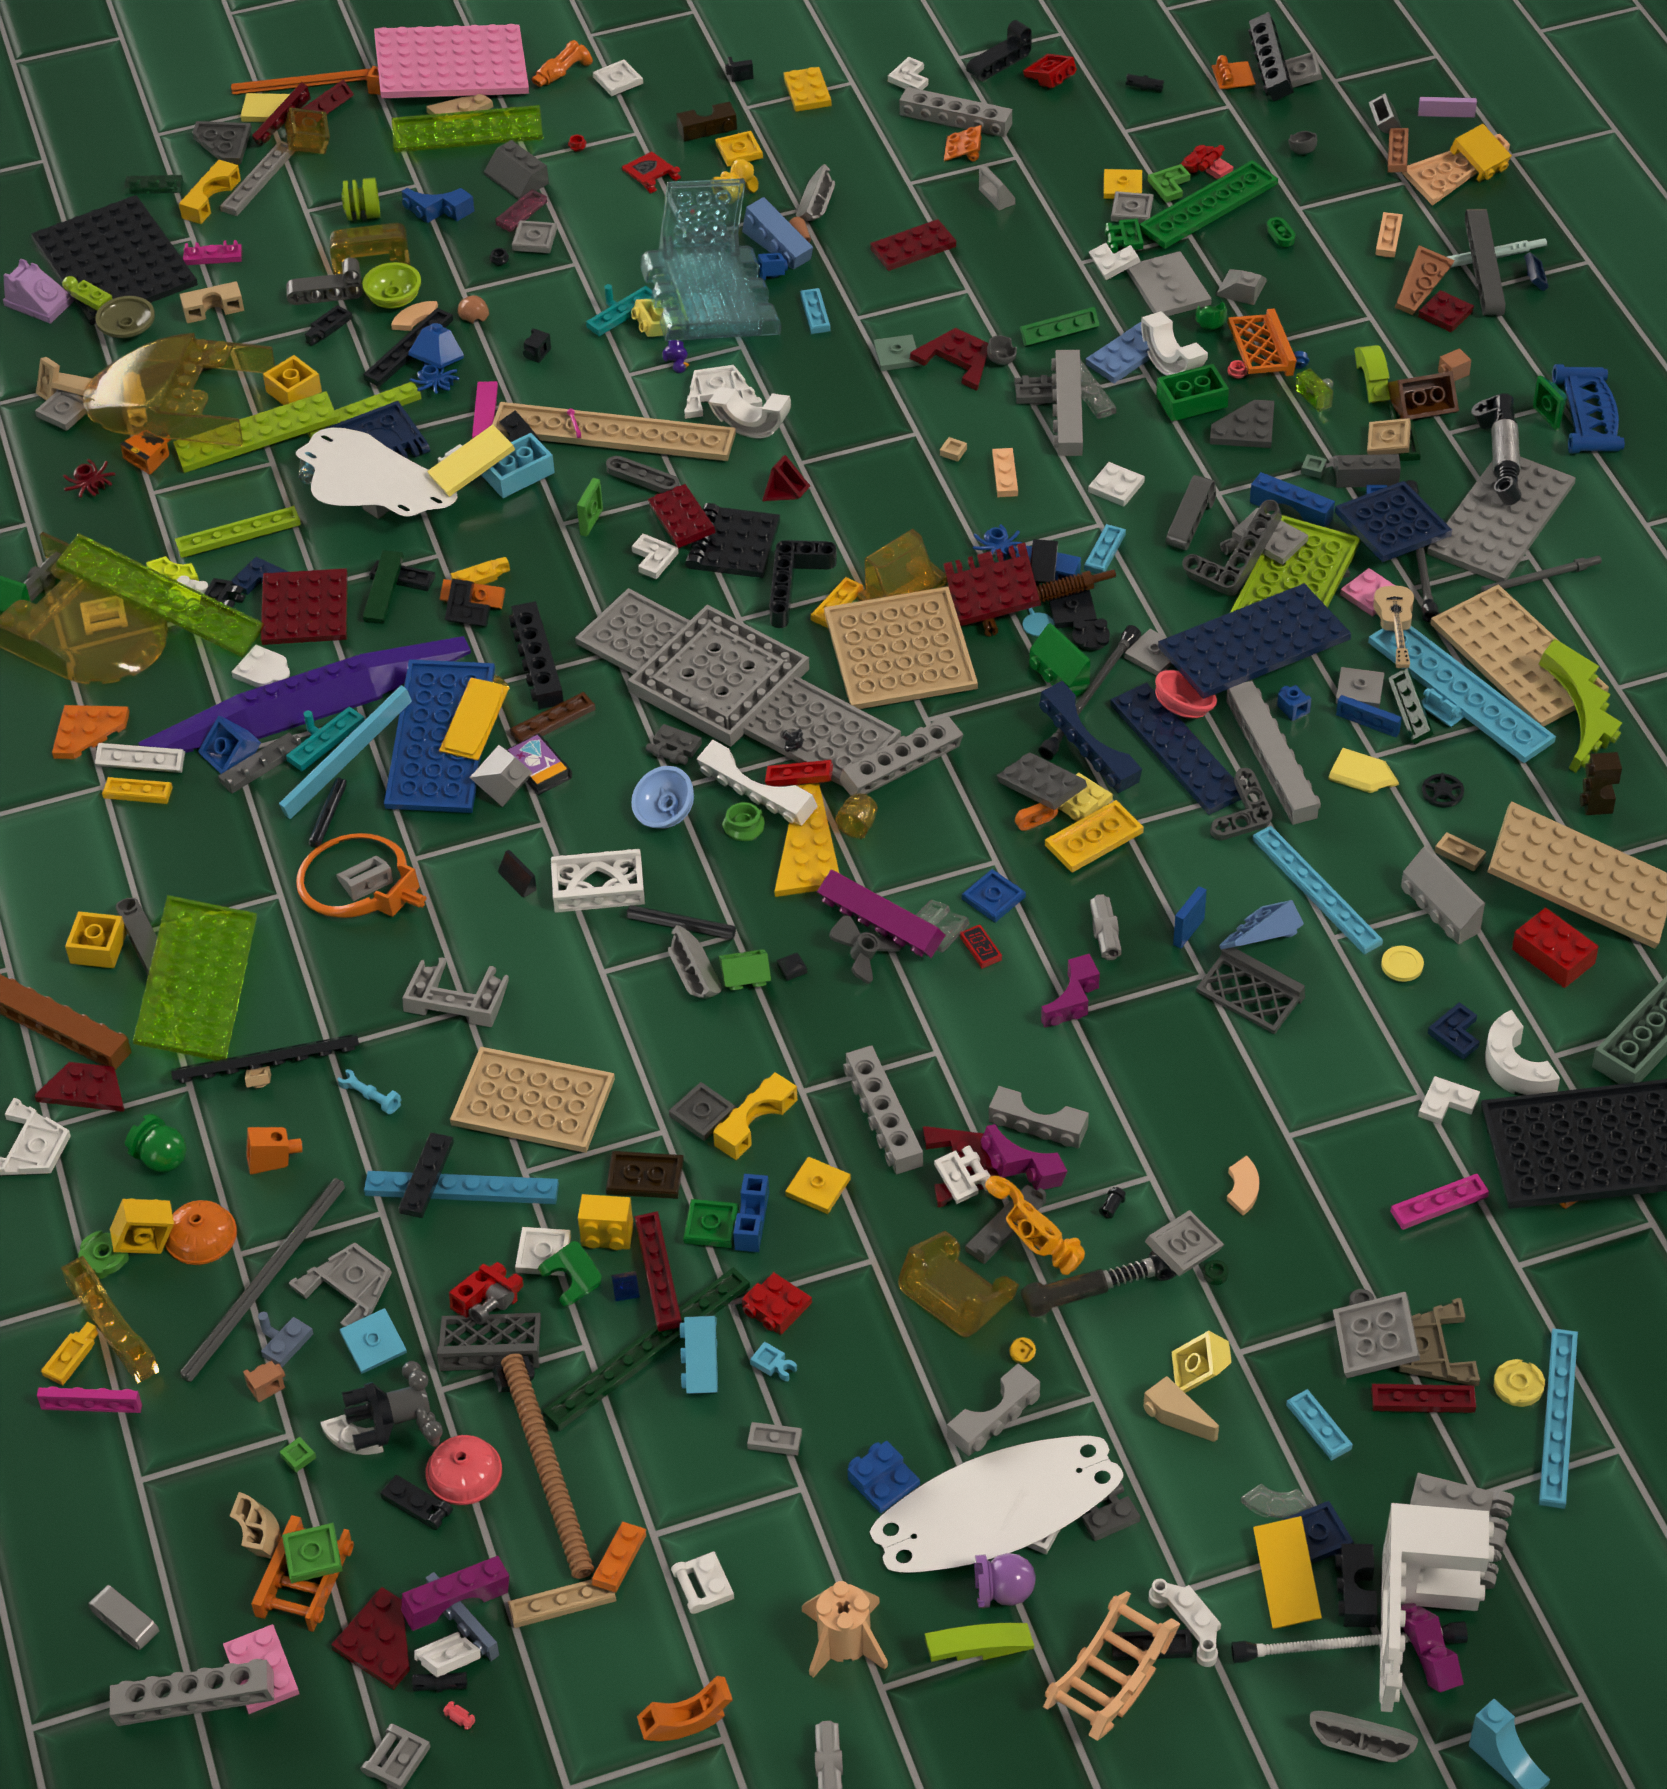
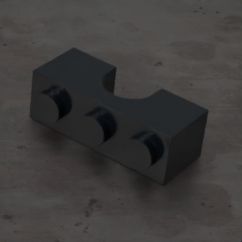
M1341 1544L1340 1554H1335V1569L1340 1570V1577H1337L1336 1590L1337 1593L1342 1595V1600H1338V1616L1343 1617V1627L1375 1628L1378 1615L1376 1591H1366L1356 1585L1359 1581L1373 1580L1375 1568L1373 1544Z

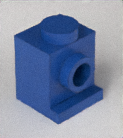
M781 253L758 254V274L762 280H766V276L774 278L779 275H785V271L788 270V263Z
M1297 685L1292 687L1284 686L1278 693L1277 706L1291 721H1294L1310 713L1311 697L1309 695L1306 696Z

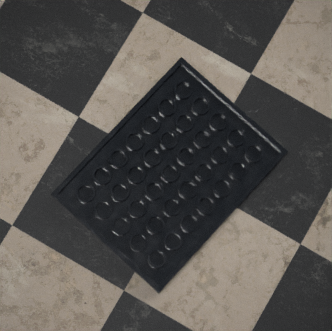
M137 195L31 233L33 241L62 283L65 277L73 276L77 279L78 283L85 280L112 295V299L122 296H137L151 303L198 285L196 277ZM74 298L75 303L89 324H96L97 310Z
M1667 1079L1481 1100V1108L1508 1209L1667 1191Z

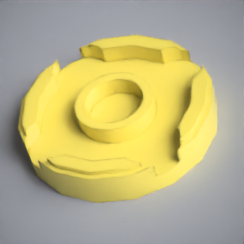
M1515 1359L1506 1361L1498 1367L1494 1375L1493 1387L1502 1401L1512 1406H1530L1541 1398L1544 1392L1545 1379L1541 1370L1536 1365L1530 1362L1527 1364L1522 1362L1523 1360Z

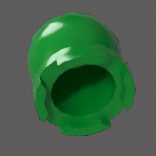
M155 1114L143 1116L145 1120L138 1127L133 1125L125 1140V1146L128 1148L127 1154L134 1159H141L149 1169L160 1173L170 1172L178 1168L184 1161L187 1151L183 1135L177 1129L165 1125L164 1120Z

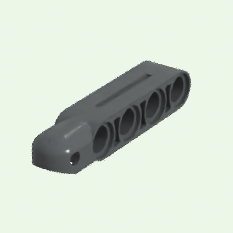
M125 898L116 904L118 916L123 918L127 936L151 983L155 984L175 976L171 963L136 898Z

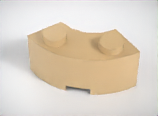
M239 1492L230 1517L239 1522L242 1527L243 1539L241 1546L256 1556L272 1559L281 1539L279 1524L275 1516L266 1507L250 1496Z

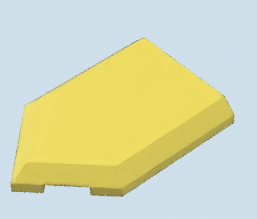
M1342 748L1328 778L1330 781L1368 793L1376 792L1379 788L1386 786L1393 787L1399 785L1398 780L1386 761L1346 748Z

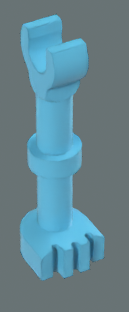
M347 1069L345 1071L348 1079L337 1078L341 1088L359 1091L363 1094L364 1098L368 1100L373 1099L380 1103L382 1111L387 1114L394 1113L401 1106V1096L397 1092L392 1090L385 1096L379 1093L374 1086H367L358 1081L352 1070Z

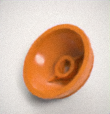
M206 1200L192 1201L181 1206L172 1214L174 1225L165 1246L169 1254L182 1263L190 1265L211 1263L224 1256L231 1249L236 1240L237 1226L231 1213L219 1204Z

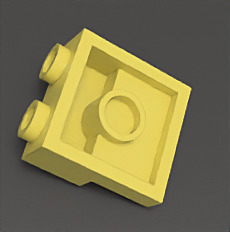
M671 298L638 299L635 301L634 308L631 311L632 318L639 322L640 331L645 332L647 337L665 336L667 329H682L686 325L685 319Z
M1078 772L1076 775L1086 780L1087 787L1058 807V809L1077 821L1103 808L1113 800L1112 793Z

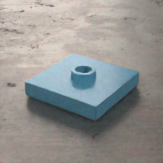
M385 1308L340 1329V1334L361 1374L407 1353Z

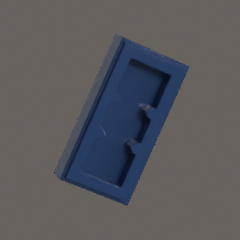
M1529 252L1524 256L1528 269L1527 275L1533 284L1542 291H1545L1549 288L1542 261Z

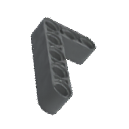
M1266 500L1261 504L1225 567L1195 554L1186 556L1182 564L1188 578L1228 596L1238 594L1281 521L1282 514L1277 502ZM1269 511H1275L1272 515H1267ZM1260 528H1265L1262 532H1256ZM1249 546H1255L1252 550H1246ZM1244 563L1243 567L1236 568L1238 564ZM1192 565H1198L1195 569H1189ZM1211 573H1216L1213 577H1207ZM1234 581L1232 585H1226L1227 582Z

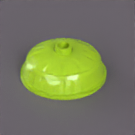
M397 262L376 266L363 279L365 294L374 304L383 308H399L409 304L417 296L421 286L419 272L408 264Z

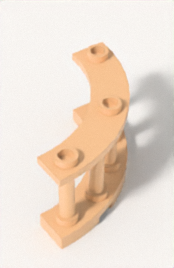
M1127 1591L1112 1598L1108 1605V1610L1110 1611L1089 1646L1082 1648L1073 1667L1057 1682H1052L1045 1692L1047 1699L1043 1706L1048 1710L1057 1702L1062 1703L1090 1721L1092 1728L1089 1736L1097 1741L1114 1727L1113 1719L1117 1715L1122 1718L1136 1701L1157 1669L1152 1665L1160 1652L1163 1654L1167 1652L1180 1626V1623L1172 1618L1163 1624H1157L1130 1608L1126 1604L1131 1593ZM1120 1615L1125 1616L1153 1634L1154 1640L1148 1650L1143 1651L1112 1632ZM1106 1641L1138 1660L1139 1666L1132 1676H1126L1096 1657ZM1091 1666L1122 1685V1690L1116 1697L1112 1696L1110 1698L1081 1680L1080 1677ZM1073 1687L1105 1708L1095 1712L1067 1693Z

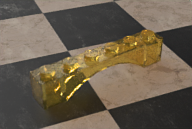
M83 1255L61 1267L67 1286L136 1383L139 1384L159 1372L154 1354L145 1341L132 1330L121 1316Z

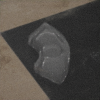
M1260 1484L1241 1496V1502L1246 1507L1267 1518L1268 1516L1287 1518L1314 1507L1299 1489L1290 1492H1276Z

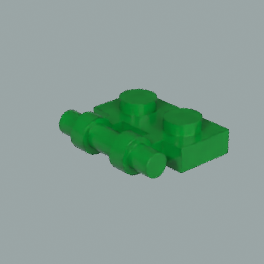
M1138 218L1119 220V225L1114 226L1110 222L1106 223L1105 236L1108 238L1107 245L1112 253H1117L1119 246L1126 248L1131 245L1134 250L1143 249L1144 243Z

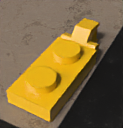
M506 557L490 560L451 573V579L473 581L475 584L484 585L498 580V576L509 572V562Z
M87 1322L79 1333H70L42 1368V1375L63 1386L95 1344L94 1339L98 1335L96 1326Z

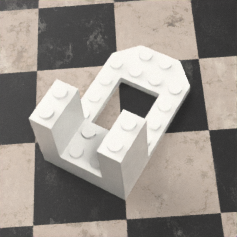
M1391 1503L1382 1554L1379 1690L1381 1711H1393L1394 1702H1399L1400 1690L1402 1689L1400 1665H1402L1403 1652L1405 1651V1635H1400V1627H1405L1406 1611L1401 1610V1605L1415 1603L1416 1606L1478 1611L1479 1602L1484 1601L1485 1585H1480V1577L1484 1578L1488 1562H1493L1494 1546L1489 1545V1538H1493L1494 1522H1489V1511Z

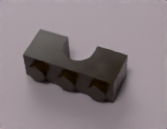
M730 101L712 105L713 114L710 116H699L695 110L676 113L677 128L683 141L737 130V117Z
M1618 752L1591 754L1589 763H1586L1585 766L1586 778H1583L1584 791L1580 793V805L1585 808L1586 815L1613 814L1616 797L1612 784H1619L1622 772Z

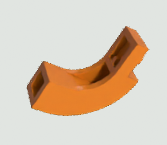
M716 1676L698 1694L687 1700L677 1703L652 1702L637 1716L643 1738L650 1741H669L703 1731L725 1716L723 1709L733 1699L725 1677Z

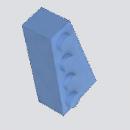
M765 197L746 207L742 229L744 234L770 253H781L784 259L787 260L788 266L793 270L811 259L813 246Z

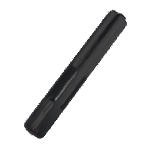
M340 777L335 779L309 838V845L311 847L317 848L321 845L347 786L345 779Z

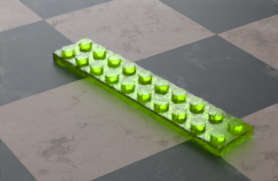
M79 533L56 562V567L242 658L259 636L264 623Z

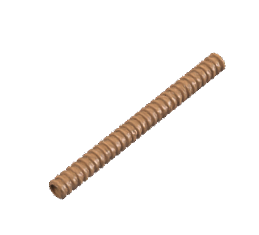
M510 1354L502 1359L501 1365L506 1374L505 1377L508 1381L514 1404L517 1407V1413L519 1414L525 1437L528 1440V1446L537 1467V1473L544 1488L548 1506L551 1508L550 1511L553 1515L555 1526L558 1529L557 1532L560 1536L562 1547L565 1550L564 1553L567 1556L572 1577L577 1579L585 1578L593 1573L594 1566L589 1557L587 1545L584 1543L585 1539L582 1536V1530H580L577 1516H575L573 1504L570 1502L571 1498L568 1495L564 1477L561 1474L557 1457L554 1454L555 1451L552 1448L550 1436L547 1434L548 1430L545 1427L538 1401H536V1395L525 1368L523 1357L521 1354Z

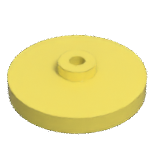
M1395 946L1383 954L1381 966L1384 973L1391 979L1406 982L1420 976L1423 971L1424 961L1417 950L1408 946Z

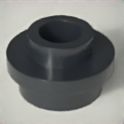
M503 248L493 249L490 254V262L498 266L507 263L509 260V255Z

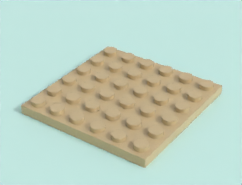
M949 587L824 607L825 618L850 705L863 709L978 689V682Z

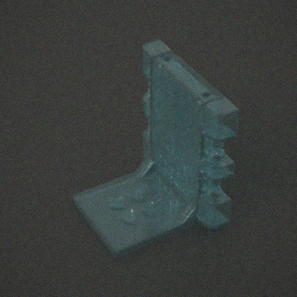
M744 178L667 182L659 250L645 252L641 257L640 264L645 282L655 283L651 296L654 308L664 309L660 318V326L665 341L780 335L781 322L775 306L768 303L769 290L765 280L759 278L760 266L755 252L750 246H739L738 231L745 189Z

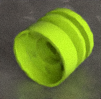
M376 178L363 179L362 188H358L356 180H352L353 189L349 188L348 180L343 181L341 195L343 210L347 220L353 221V212H356L357 220H360L361 211H365L368 219L380 218Z

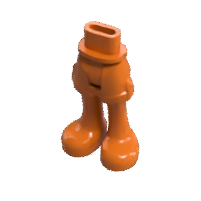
M572 40L567 43L566 48L557 57L546 61L536 71V75L531 80L539 87H542L544 84L549 85L550 82L565 76L568 68L578 61L584 66L591 65L593 62L592 56L584 45H579L577 41Z

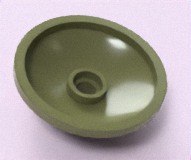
M137 296L114 298L103 304L96 313V324L99 330L115 338L137 336L146 331L155 319L152 304L146 299Z

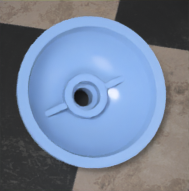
M662 766L651 770L640 779L634 789L631 803L635 817L642 824L651 828L675 826L688 815L692 808L694 800L693 785L689 776L677 767Z

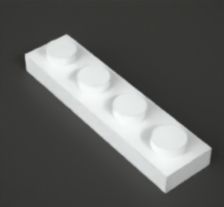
M98 743L95 764L102 767L182 773L185 751L183 749Z

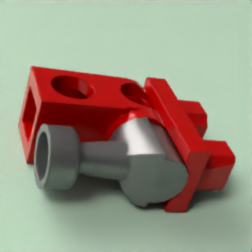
M498 1261L490 1267L483 1263L479 1267V1271L472 1273L449 1292L450 1309L466 1318L470 1315L475 1323L482 1325L489 1319V1312L497 1307L505 1310L510 1304L513 1305L518 1301L517 1292L523 1287V1278L516 1273L512 1274L508 1279L504 1277L506 1276V1268ZM483 1299H485L486 1301L482 1305H480L479 1303H481Z

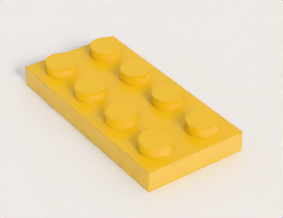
M1115 800L1045 839V846L1073 873L1143 833L1144 827Z

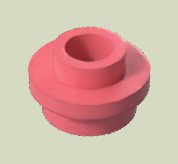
M1235 360L1228 366L1227 372L1233 378L1239 379L1247 375V369L1243 361Z

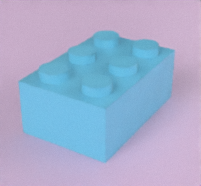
M532 433L511 442L515 451L481 474L502 498L555 473L553 455Z

